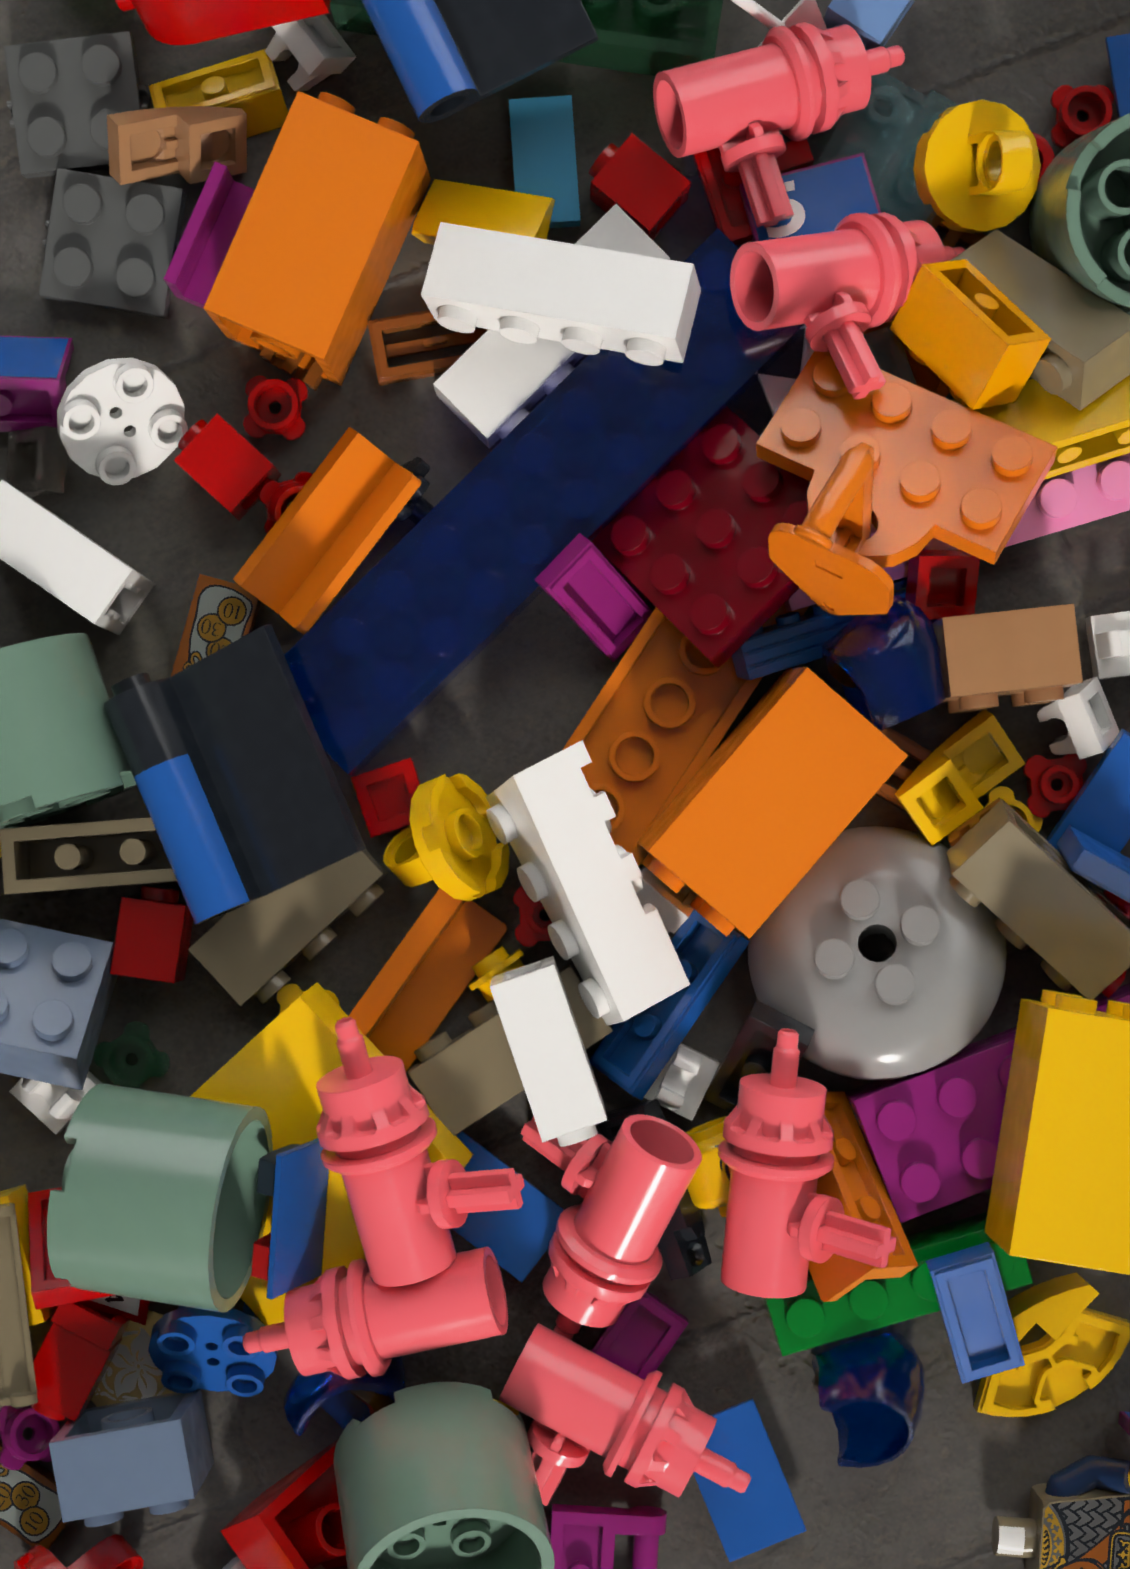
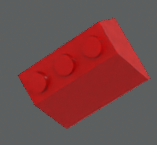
M338 1440L262 1492L220 1530L246 1569H348L333 1462Z

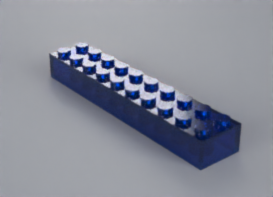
M719 228L684 261L694 264L701 287V294L683 363L664 360L663 364L659 366L643 365L630 360L625 356V353L600 349V352L596 355H588L284 655L325 752L348 775L356 776L543 591L534 579L579 533L592 541L726 406L729 408L758 379V374H763L802 336L806 327L805 324L755 331L748 328L742 322L734 307L730 290L731 265L739 248Z

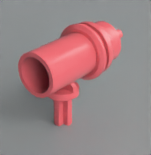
M806 22L792 25L789 28L785 26L773 27L767 32L761 46L658 72L654 79L653 100L659 130L667 148L677 158L719 148L725 172L740 173L757 227H771L777 225L779 221L790 219L794 216L776 158L786 151V145L780 132L792 141H802L807 139L810 134L814 135L831 129L841 115L864 109L870 100L871 76L885 73L890 68L901 66L905 61V53L899 45L887 48L880 46L865 50L864 44L856 30L847 24L824 30Z
M886 212L875 214L854 213L844 217L834 231L743 244L737 250L731 265V296L738 316L752 330L762 331L805 324L807 327L805 337L811 349L817 352L829 351L849 394H852L854 399H861L866 397L871 390L883 387L886 382L863 333L867 329L878 327L883 323L893 322L900 307L906 302L910 287L922 264L950 261L965 251L963 247L952 248L950 246H943L936 230L923 220L902 222L896 216Z
M352 1017L342 1018L336 1022L334 1027L338 1038L336 1044L343 1066L325 1074L316 1084L323 1109L316 1127L320 1146L323 1148L321 1160L325 1168L342 1175L372 1281L378 1285L388 1287L414 1284L441 1273L454 1262L457 1254L450 1228L461 1227L465 1223L468 1213L521 1208L523 1200L520 1191L525 1186L522 1174H515L514 1168L465 1172L462 1164L456 1159L438 1160L431 1163L427 1148L437 1135V1127L435 1121L428 1117L430 1114L424 1095L409 1085L404 1064L400 1058L395 1056L369 1058L363 1035L358 1031L356 1020Z
M783 1028L778 1031L777 1044L773 1048L771 1073L751 1074L740 1079L737 1105L724 1120L723 1137L726 1140L722 1141L718 1147V1156L731 1168L720 1280L725 1286L734 1291L762 1298H789L804 1293L807 1287L809 1260L816 1263H824L833 1254H837L875 1267L885 1268L888 1265V1255L895 1251L896 1237L891 1236V1228L844 1215L843 1205L838 1198L816 1193L818 1178L830 1172L834 1167V1156L829 1152L833 1147L834 1130L824 1115L826 1087L816 1081L798 1077L800 1050L798 1049L799 1034L796 1030Z
M637 1114L627 1117L623 1121L613 1143L603 1135L597 1134L588 1141L585 1140L564 1147L559 1146L557 1138L542 1142L533 1116L532 1120L525 1123L521 1130L522 1140L565 1171L561 1182L562 1187L572 1195L578 1194L584 1199L582 1204L570 1206L560 1214L556 1223V1231L549 1242L548 1254L551 1266L542 1283L546 1298L560 1312L556 1318V1326L553 1331L572 1340L574 1334L579 1332L582 1325L603 1328L615 1324L626 1304L641 1299L651 1281L657 1277L663 1263L662 1254L657 1245L701 1163L702 1154L698 1145L687 1133L668 1121L650 1115Z
M487 1246L456 1253V1259L447 1269L429 1279L404 1286L388 1287L378 1285L372 1281L367 1262L364 1259L353 1260L349 1264L348 1269L344 1265L327 1269L314 1284L297 1287L288 1291L284 1300V1322L262 1326L259 1330L245 1333L243 1336V1347L249 1354L261 1351L269 1353L289 1348L294 1364L303 1376L329 1371L347 1380L360 1378L366 1375V1372L372 1377L382 1376L386 1373L392 1358L505 1335L508 1329V1307L501 1271L493 1251Z
M540 1323L536 1325L499 1398V1401L534 1419L528 1430L527 1437L533 1449L531 1453L542 1503L545 1506L551 1502L567 1468H576L583 1465L590 1451L605 1458L602 1466L606 1476L611 1478L617 1465L628 1470L624 1482L632 1487L656 1485L678 1498L684 1491L693 1472L724 1488L729 1487L739 1493L746 1491L751 1481V1476L749 1473L739 1469L736 1463L706 1448L717 1418L694 1407L685 1388L673 1382L668 1392L657 1387L662 1377V1372L658 1370L650 1372L644 1380Z

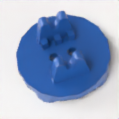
M245 1302L243 1311L232 1308L224 1313L179 1306L177 1310L166 1313L153 1325L148 1352L154 1365L162 1371V1385L168 1390L182 1394L203 1389L215 1392L229 1391L241 1397L258 1395L263 1391L265 1379L273 1373L278 1351L269 1353L261 1351L249 1354L244 1350L243 1336L245 1333L259 1330L262 1326H265Z

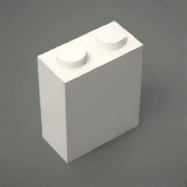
M4 480L0 481V559L93 624L120 635L155 583Z
M554 956L493 976L490 990L542 1142L557 1138L559 1146L564 1147L594 1137L598 1134L595 1125L607 1121L606 1111Z

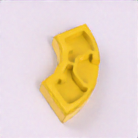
M1085 1308L1056 1341L1047 1333L1038 1341L1020 1346L1025 1363L1024 1366L981 1378L973 1405L974 1409L979 1413L992 1416L1026 1417L1056 1410V1406L1075 1398L1088 1388L1092 1390L1113 1369L1122 1356L1130 1340V1320Z

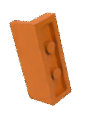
M349 427L233 580L279 614L301 634H307L420 487L421 480L394 462L359 432Z
M439 888L348 1017L356 1020L358 1029L364 1036L369 1038L384 1056L400 1058L407 1073L417 1058L414 1051L428 1042L466 990L468 984L475 977L476 974L471 967L493 952L507 932V925L473 900L469 902L454 899Z
M845 1092L826 1093L824 1115L834 1130L833 1147L829 1151L834 1156V1167L830 1172L818 1178L816 1193L838 1198L843 1205L844 1215L891 1228V1236L896 1237L895 1251L889 1253L888 1265L885 1268L875 1267L837 1254H833L824 1263H816L809 1260L808 1269L823 1302L837 1301L865 1280L901 1278L918 1266Z

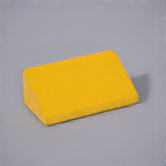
M266 49L149 85L154 108L185 106L241 108L247 113V138L282 127L288 115V109L273 61L266 54Z
M434 179L414 220L411 234L423 243L434 245L440 222L547 239L555 200L550 197Z

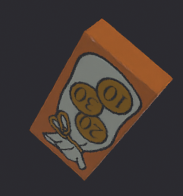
M199 574L171 677L251 633L254 629L261 601L236 583Z

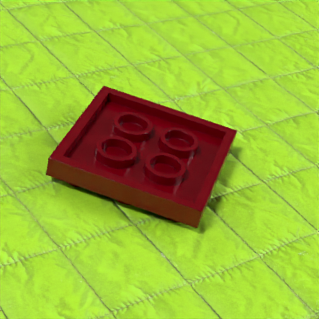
M727 406L591 541L717 668L722 666L799 589L770 559L768 536L773 527L779 523L802 525L808 514L807 490L810 485V481L758 458L756 443L760 436Z

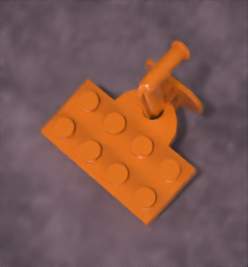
M814 351L756 443L758 458L810 481L807 490L808 514L802 525L779 523L773 527L768 536L770 559L808 597L829 614L837 616L887 614L894 601V582L883 568L894 567L917 556L933 538L995 565L1053 465L1057 446L883 370L881 372L886 380L884 386L880 389L871 390L864 398L854 399L852 394H849L830 352ZM873 524L877 531L871 537V529Z

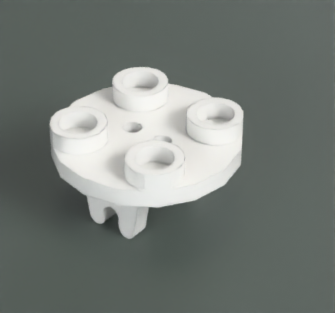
M135 358L107 359L83 370L66 388L57 409V433L70 459L87 473L99 476L105 483L110 485H123L132 478L157 468L178 447L179 441L188 431V426L184 420V403L172 379L156 365ZM119 407L117 412L110 413L112 408ZM127 426H133L130 431H124Z

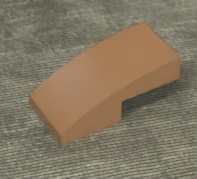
M212 106L165 107L107 115L109 174L120 185L177 173L189 184L203 182L207 180L215 161L227 166L231 175L247 172V113L241 108Z

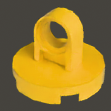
M981 99L949 107L939 115V118L935 120L929 132L923 133L917 143L913 172L918 196L924 205L930 204L935 213L945 220L941 221V223L951 230L974 234L1005 227L1025 212L1037 190L1041 163L1036 139L1025 120L1005 104Z
M458 773L451 777H446V774L418 786L411 799L410 825L395 835L387 845L383 854V862L405 886H419L434 880L440 889L454 899L470 902L502 887L509 872L510 851L508 843L497 844L496 836L486 814V810L491 808L486 799L488 795L482 787L465 774Z

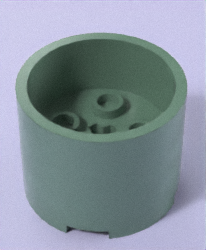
M1130 113L1073 141L1052 160L1039 180L1031 203L1029 216L1030 242L1034 254L1069 275L1085 289L1109 301L1129 315Z
M70 633L55 635L0 648V829L20 828L48 820V817L80 807L82 802H86V805H92L126 792L137 785L104 707V703L109 700V696L88 634Z
M104 1083L97 1084L80 1101L64 1135L66 1143L74 1144L75 1147L70 1152L64 1167L62 1190H50L47 1215V1249L54 1277L67 1279L71 1284L70 1286L77 1289L221 1313L228 1312L241 1297L251 1276L253 1243L263 1236L270 1196L257 1193L259 1159L273 1151L271 1125L267 1113L261 1107Z
M432 1382L407 1387L394 1392L395 1403L380 1409L363 1422L352 1419L340 1435L336 1444L333 1462L348 1569H554L553 1548L524 1421L521 1414L515 1415L507 1407L494 1401L490 1389L461 1382Z

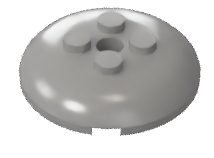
M866 826L845 829L750 939L748 938L750 941L748 944V965L758 1001L815 1030L810 1044L803 1054L804 1058L828 1071L856 1079L877 1081L906 1078L908 1075L925 1071L942 1062L945 1063L957 1055L977 1036L988 1021L1003 986L1007 956L1006 938L995 925V920L998 917L982 902L976 908L971 906L949 883L948 879L952 876L946 854L949 848L939 842L931 846L922 834L895 827ZM885 934L894 945V954L882 962L869 961L863 957L858 948L859 942L869 935Z

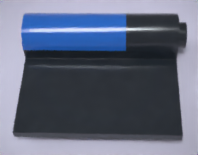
M361 0L418 120L422 123H432L449 117L599 40L581 0Z
M271 624L261 626L170 678L151 681L148 673H141L126 678L111 687L114 697L104 703L105 710L195 925L237 910L366 849Z

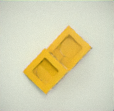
M983 710L935 749L905 780L895 795L926 841L933 846L981 811L983 806L978 799L1025 765V762L995 716L987 710Z
M1072 1273L1040 1283L1008 1300V1305L1018 1341L1036 1323L1056 1341L1099 1295V1292L1079 1274Z

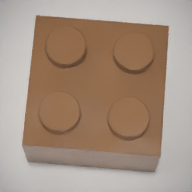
M1074 604L943 617L922 629L930 704L948 702L949 714L988 710L987 708L998 707V697L1011 696L1012 707L1048 704L1051 701L1063 700L1064 688L1083 683Z

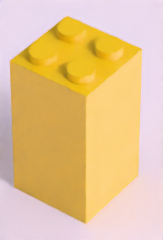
M1042 989L1041 1001L1021 998L984 1232L1009 1256L1130 1275V1003L1108 1000L1106 1012L1096 1011L1097 1000L1082 998L1083 996Z

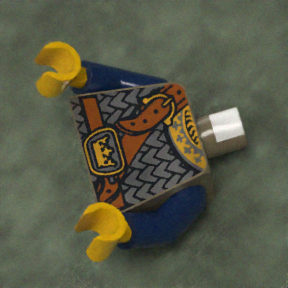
M1087 1455L1051 1474L1047 1483L1032 1486L1028 1518L994 1517L991 1537L993 1554L995 1556L1025 1558V1569H1130V1460Z

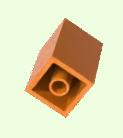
M298 91L203 309L227 338L260 352L265 347L275 352V357L283 361L287 357L297 360L300 353L303 352L305 355L298 365L299 368L308 371L314 360H316L323 370L322 378L342 386L368 326L367 321L372 317L429 186L431 177L420 143L414 139L415 133L407 126L386 117H380L377 123L354 114L356 109L350 103L327 92H320L318 98Z
M808 667L788 668L637 841L649 853L641 864L676 894L684 885L695 892L697 896L690 903V906L726 937L736 928L750 939L908 755Z

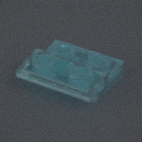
M886 72L871 76V95L868 105L862 110L841 116L815 165L864 153L881 213L886 212L894 215L902 222L923 220L931 224L936 213L930 204L924 205L918 196L913 172L916 147L922 134L929 132L935 120L939 118V115L947 108L958 104L932 89L925 96Z

